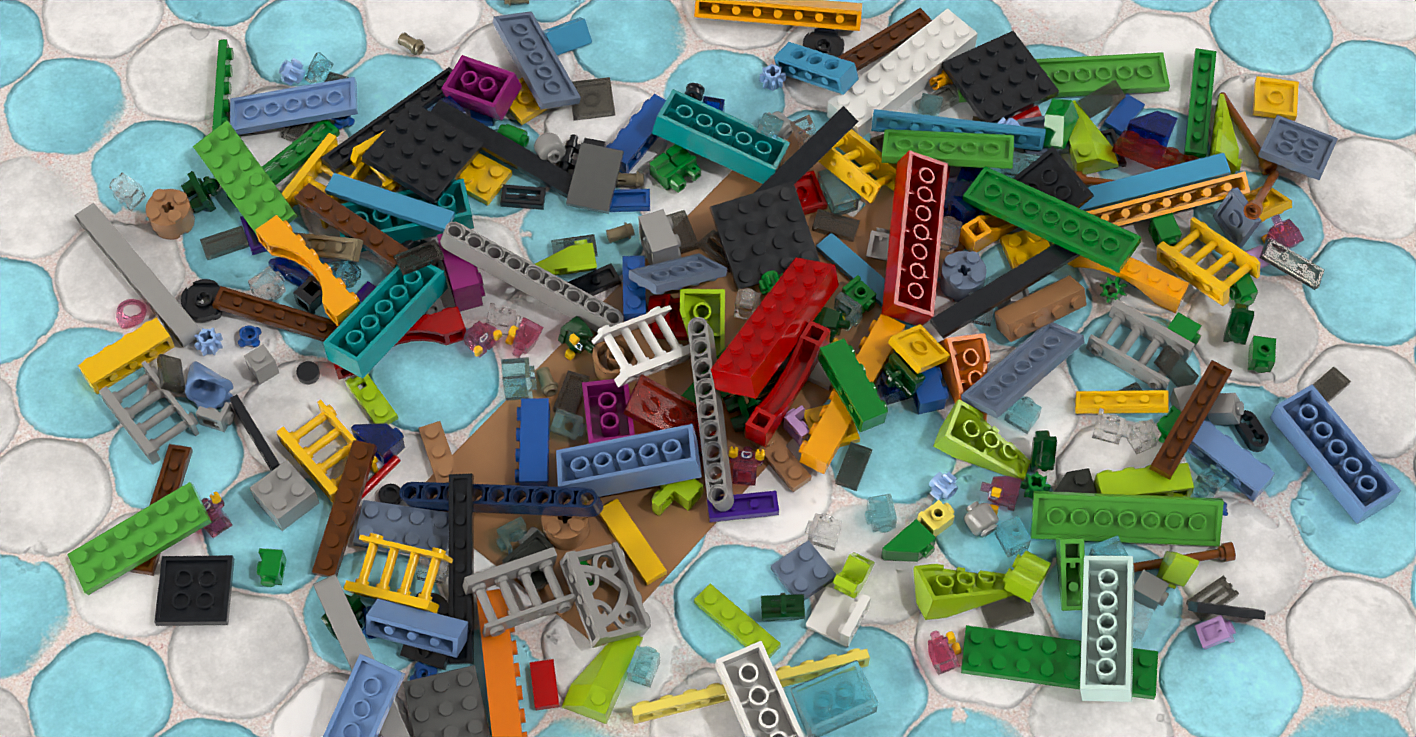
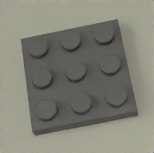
M475 665L403 682L414 737H491Z

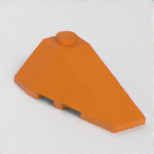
M985 333L949 337L938 342L950 354L948 360L939 364V367L954 403L958 399L962 401L961 395L987 373L990 351ZM980 411L984 415L982 418L987 422V414Z

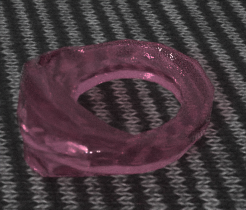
M127 299L121 302L116 310V321L119 326L127 329L140 324L147 314L145 304L136 299ZM130 304L141 308V312L132 317L123 313L124 307Z

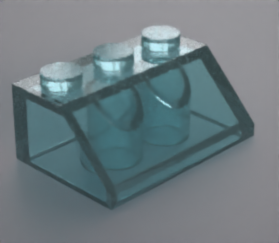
M857 660L790 688L800 721L808 737H821L877 712L878 700Z

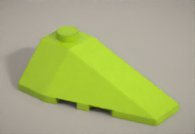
M1073 100L1079 116L1068 140L1069 155L1074 170L1082 171V174H1091L1119 167L1112 145L1079 104Z
M958 399L941 425L933 446L954 458L1023 481L1030 460L1012 442H1007L998 433L999 430L995 426L992 427L982 418L984 415L978 409Z
M941 564L917 565L913 568L916 603L925 620L947 618L1014 595L1004 590L1006 582L1003 579L1006 574L983 570H980L978 573L965 572V568L957 567L956 570L944 569V565Z

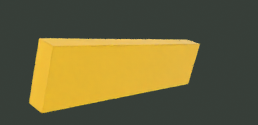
M1168 390L1076 391V414L1169 412Z
M615 499L603 506L599 516L645 584L649 585L666 575L667 570L619 500Z

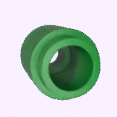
M501 124L498 128V133L524 148L527 147L529 136H527L526 130L510 124Z

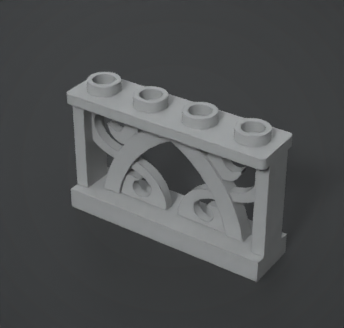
M618 542L577 552L575 550L566 552L559 563L571 594L574 593L576 596L574 602L592 648L602 646L605 643L644 635L651 627L650 616L644 609L642 596L635 587L633 574L627 567L625 554L620 549ZM607 557L611 568L606 566V561L602 564L601 568H598V558ZM592 559L591 566L580 564L581 561ZM593 577V585L589 586L587 579L591 582ZM599 579L610 584L619 592L613 610L604 601L594 599L592 593L597 589ZM598 607L604 609L602 614H600ZM630 613L634 626L629 627L622 624L617 617L619 616L623 621L629 622L630 619L627 618L626 614ZM612 623L619 629L610 632L606 630Z

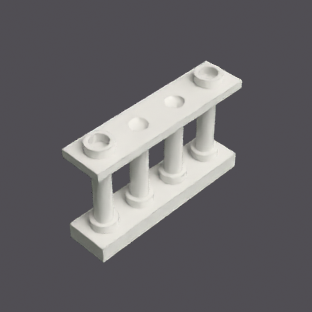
M670 305L663 308L657 306L647 314L612 327L605 325L597 331L598 334L592 340V343L597 344L605 341L621 368L619 370L620 374L614 379L618 387L685 362L691 357L690 345L683 346L679 344L664 319V316L672 309ZM657 323L671 347V352L666 353V351L661 349L648 324ZM640 329L655 355L654 358L649 359V357H645L631 333L632 330ZM623 335L638 361L637 365L632 366V364L627 362L613 337Z

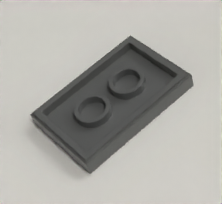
M581 143L566 205L609 214L624 152L622 150Z

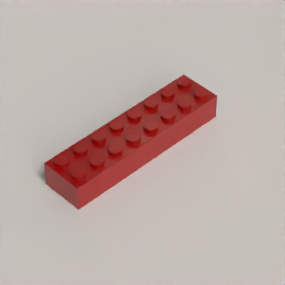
M909 150L897 162L881 314L916 326L919 324L923 326L934 317L948 163Z
M797 257L793 260L712 366L711 373L716 390L754 399L757 398L794 348L810 320L813 321L838 288L839 283L834 264Z

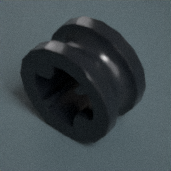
M689 83L684 94L702 101L705 88L698 83Z

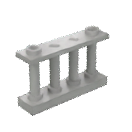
M1116 299L1109 314L1112 321L1099 338L1092 334L1090 335L1086 348L1093 355L1104 358L1148 384L1151 389L1167 390L1170 382L1166 378L1167 374L1178 358L1185 361L1188 360L1195 344ZM1123 324L1132 331L1120 348L1116 349L1107 342L1118 326ZM1139 335H1142L1150 340L1151 343L1137 361L1128 356L1127 352ZM1158 347H1162L1171 352V354L1157 373L1146 365Z
M144 361L141 364L146 374L118 392L114 391L111 393L107 386L99 390V393L105 404L149 461L155 464L161 460L157 453L160 450V446L187 428L197 436L199 432L196 425L199 423L191 412L189 414L185 412L159 379L161 375L156 367H150ZM150 381L158 388L130 408H123L121 406L124 398ZM163 396L170 403L169 406L142 424L140 422L135 424L133 421L134 415ZM175 412L183 420L154 440L152 438L148 440L145 436L147 434L146 431Z
M554 547L464 578L463 589L465 594H477L488 620V623L484 624L482 632L484 637L489 635L495 637L504 633L506 629L557 611L558 613H564L572 608L576 598L575 594L572 593L564 596L552 569L557 558ZM538 570L544 572L555 600L542 604L530 577L532 572ZM517 577L522 580L533 605L532 608L523 611L519 610L508 585L509 580ZM494 585L500 588L511 614L497 619L485 591L488 587Z

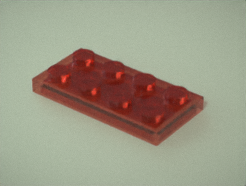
M1124 130L1112 149V152L1156 170L1199 159L1193 155L1187 156L1182 154L1174 147L1162 146L1154 139L1140 137L1134 131Z
M641 374L623 414L654 431L693 424L698 440L699 455L703 457L697 405ZM713 431L709 437L714 436L716 431Z

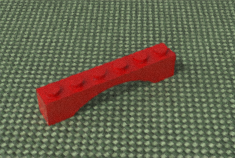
M458 306L447 307L440 312L422 315L394 346L414 341L436 342L447 346L468 339L466 327ZM333 363L339 380L355 375Z
M810 320L801 334L779 380L768 396L755 408L745 424V438L766 448L817 365L820 348L829 344L831 329Z

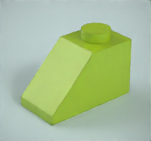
M1165 551L1156 577L1169 583L1168 587L1175 589L1176 586L1184 587L1200 561L1177 552Z

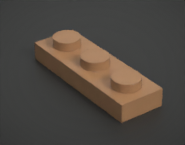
M437 421L419 427L418 429L436 482L449 483V474L459 473L441 422Z
M775 433L766 448L751 441L756 450H765L764 459L792 492H795L811 481L812 476Z

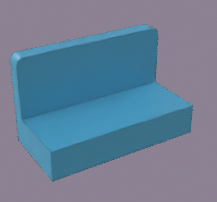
M581 17L543 30L556 55L592 43L586 21Z

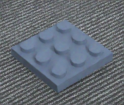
M1277 115L1258 157L1320 181L1338 138Z

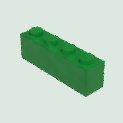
M844 338L821 347L817 359L859 432L861 433L885 423L888 407L884 400H880L875 384L867 378L863 364L857 361L853 347L848 345Z

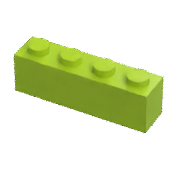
M1180 463L1171 480L1150 470L1151 465L1138 469L1127 467L1121 471L1113 472L1112 470H1104L1097 473L1094 480L1097 493L1190 497L1194 490V484L1188 463Z

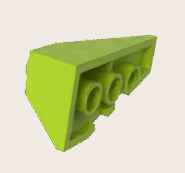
M1219 94L1215 106L1209 156L1224 153L1231 171L1230 175H1232L1236 171H1240L1242 159H1238L1239 147L1224 94Z
M587 239L574 241V245L535 263V265L555 276L597 269L593 243H588Z
M680 289V313L687 335L689 322L695 317L704 318L713 330L717 357L725 348V289Z
M637 635L609 642L570 685L561 707L607 724L643 637Z

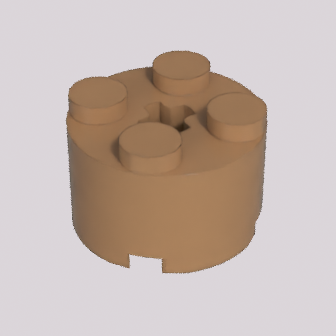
M157 189L146 204V214L151 227L163 239H178L185 232H190L194 226L195 216L187 195L182 191L176 189Z
M623 335L613 337L627 362L632 364V366L637 365L638 361ZM606 342L598 343L593 349L595 374L599 380L615 379L620 374L619 370L621 368Z
M571 499L566 500L564 504L569 503ZM541 515L545 538L559 550L576 549L589 536V517Z

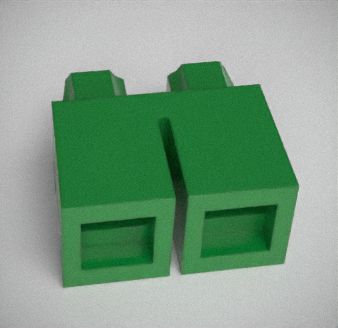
M676 144L666 150V154L662 153L649 163L650 175L666 190L672 188L679 193L686 187V181L684 180L686 176L692 181H696L701 177V169L697 165L696 156H691L685 148Z

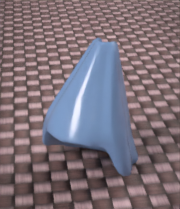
M194 361L189 367L186 380L185 394L187 398L193 401L198 408L201 406L217 409L223 407L226 402L230 403V398L233 395L229 391L234 388L233 383L203 364Z

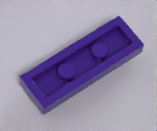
M776 490L733 495L734 504L725 512L718 511L707 497L709 522L779 515ZM719 496L717 501L722 500L724 496Z

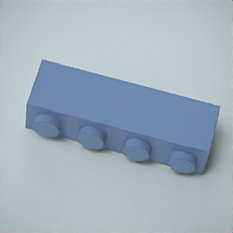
M1204 420L1187 450L1253 502L1271 483L1275 475L1267 464L1261 463L1253 457L1251 452L1238 446L1230 436L1221 433L1210 421Z
M381 599L375 601L366 615V634L456 658L467 642L468 621Z

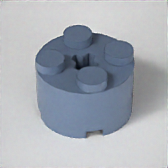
M959 251L946 256L940 276V288L945 296L948 295L953 298V301L959 302L984 287L986 266L979 254L974 251Z

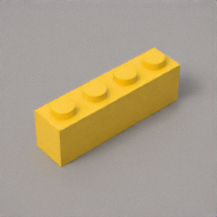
M156 317L151 321L145 322L135 331L125 334L122 339L112 345H107L94 356L86 358L78 367L84 378L98 395L99 390L105 386L109 388L143 367L142 362L146 361L148 364L175 346L171 336Z

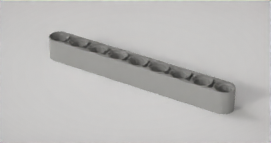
M92 203L75 214L82 228L178 343L184 348L196 340L195 335L201 332L197 324L101 210Z
M450 222L446 225L440 240L441 246L445 250L572 319L578 316L590 329L596 332L605 325L612 327L623 322V315L618 309L460 223Z
M695 317L688 324V336L708 500L718 511L725 512L733 506L734 496L721 391L715 389L711 368L717 361L714 333L704 318ZM709 369L707 373L702 374L704 370ZM712 389L709 394L704 395L707 390ZM714 410L711 415L707 416L709 411ZM713 431H717L714 436L709 437ZM719 452L717 457L712 458L714 453ZM722 473L720 478L714 480L717 474ZM720 495H724V498L722 500L717 501V498Z
M336 574L314 583L313 586L351 670H353L359 654L374 659ZM393 701L380 730L381 736L410 737Z

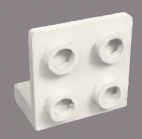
M827 586L806 622V627L848 648L869 609L871 597L862 593L859 600H856Z

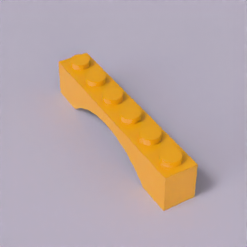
M991 214L981 215L961 227L959 241L969 252H979L1000 239L1001 236L1010 233L1018 227Z
M276 215L255 230L259 242L272 256L293 260L304 266L315 276L322 288V303L325 313L337 326L359 306L360 300L354 292L350 293L346 289V285L340 277L335 278L329 265L320 262L315 250L312 248L309 250L305 246L304 239L301 235H295L292 232L293 229L286 220L282 221Z
M1079 256L1068 263L1072 267L1096 269L1117 276L1142 291L1154 304L1175 314L1189 286L1188 282L1132 257L1129 258L1120 273L1083 256Z

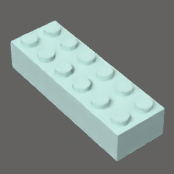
M1084 556L1080 677L1082 701L1132 702L1133 556Z

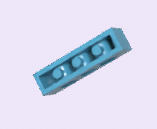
M788 42L774 56L776 66H781L782 73H786V76L842 95L859 80L855 63Z

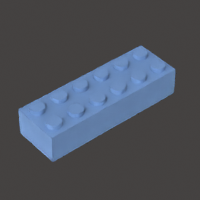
M1313 385L1308 386L1275 406L1270 419L1356 524L1361 523L1395 501L1401 491Z
M693 424L556 450L558 487L590 488L599 497L702 477L698 440Z

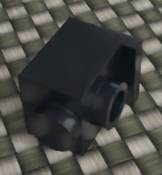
M313 275L293 292L296 304L309 313L315 314V310L322 304V288Z

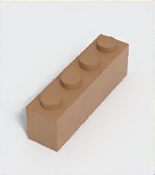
M1069 275L995 311L997 330L1010 342H1013L1086 306L1085 288Z

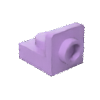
M802 405L786 413L783 426L800 446L804 440L808 441L809 428L802 421L805 408Z
M1222 615L1195 625L1202 647L1205 650L1226 641L1229 643L1235 642L1233 634H1236L1235 628L1231 620L1227 621Z

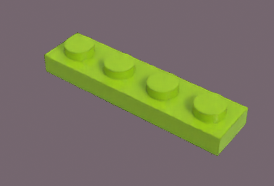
M711 583L694 599V603L745 647L762 641L769 659L781 647V643Z

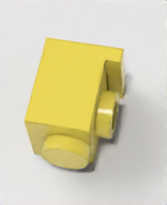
M938 500L925 511H921L918 514L917 520L937 537L953 524L954 510L947 502L943 504Z

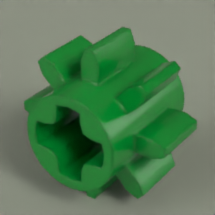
M768 271L761 276L759 289L762 295L770 292L783 273L778 275L776 271Z
M1107 277V283L1105 285L1100 284L1103 288L1100 296H1107V303L1109 304L1113 299L1120 301L1122 296H1127L1123 289L1127 287V284H1119V277H1116L1115 281ZM1110 287H1115L1118 289V292L1112 293L1109 289Z
M1038 471L1031 476L1026 474L1025 481L1020 486L1021 489H1025L1024 497L1028 496L1033 500V491H1049L1051 485L1046 484L1047 476L1043 477Z

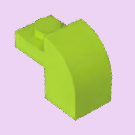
M696 479L660 485V490L652 497V511L660 516L674 500L689 511L703 496V484Z
M856 552L849 554L842 571L836 574L833 580L835 584L834 589L855 599L866 583L875 562Z

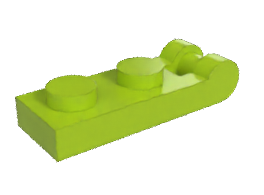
M369 374L363 379L356 376L353 379L350 377L345 380L347 387L378 430L383 429L398 419L397 413L372 381ZM364 383L366 387L360 390L357 386Z

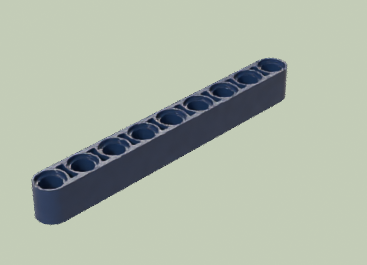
M407 482L400 488L399 495L409 507L449 511V483ZM474 484V512L595 517L603 510L602 500L590 488ZM526 497L523 502L519 503L521 499ZM548 498L545 503H542L544 499ZM571 499L569 503L564 504L566 500ZM593 500L591 504L586 505L588 501Z

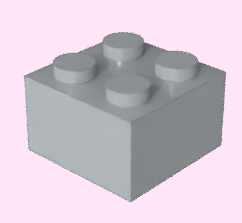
M664 209L638 216L639 240L650 265L681 258L679 236L673 233L672 219L670 216H666Z
M288 460L250 487L254 500L282 531L319 504L316 491Z

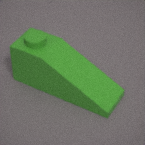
M1079 536L1056 537V562L1062 611L1083 610L1085 551L1084 538Z

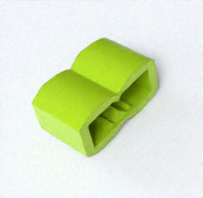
M1027 550L1022 556L1018 554L1012 565L1014 569L1009 568L1003 579L1006 582L1004 590L1030 603L1045 579L1052 563Z

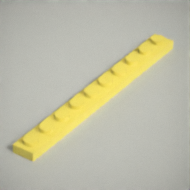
M855 648L849 650L846 654L839 656L831 654L824 657L823 660L815 662L814 660H806L799 666H782L775 672L781 686L786 687L867 667L870 656L867 649L860 650ZM713 683L708 685L706 689H689L681 695H665L657 701L650 702L646 700L638 702L632 707L634 724L730 701L723 684Z

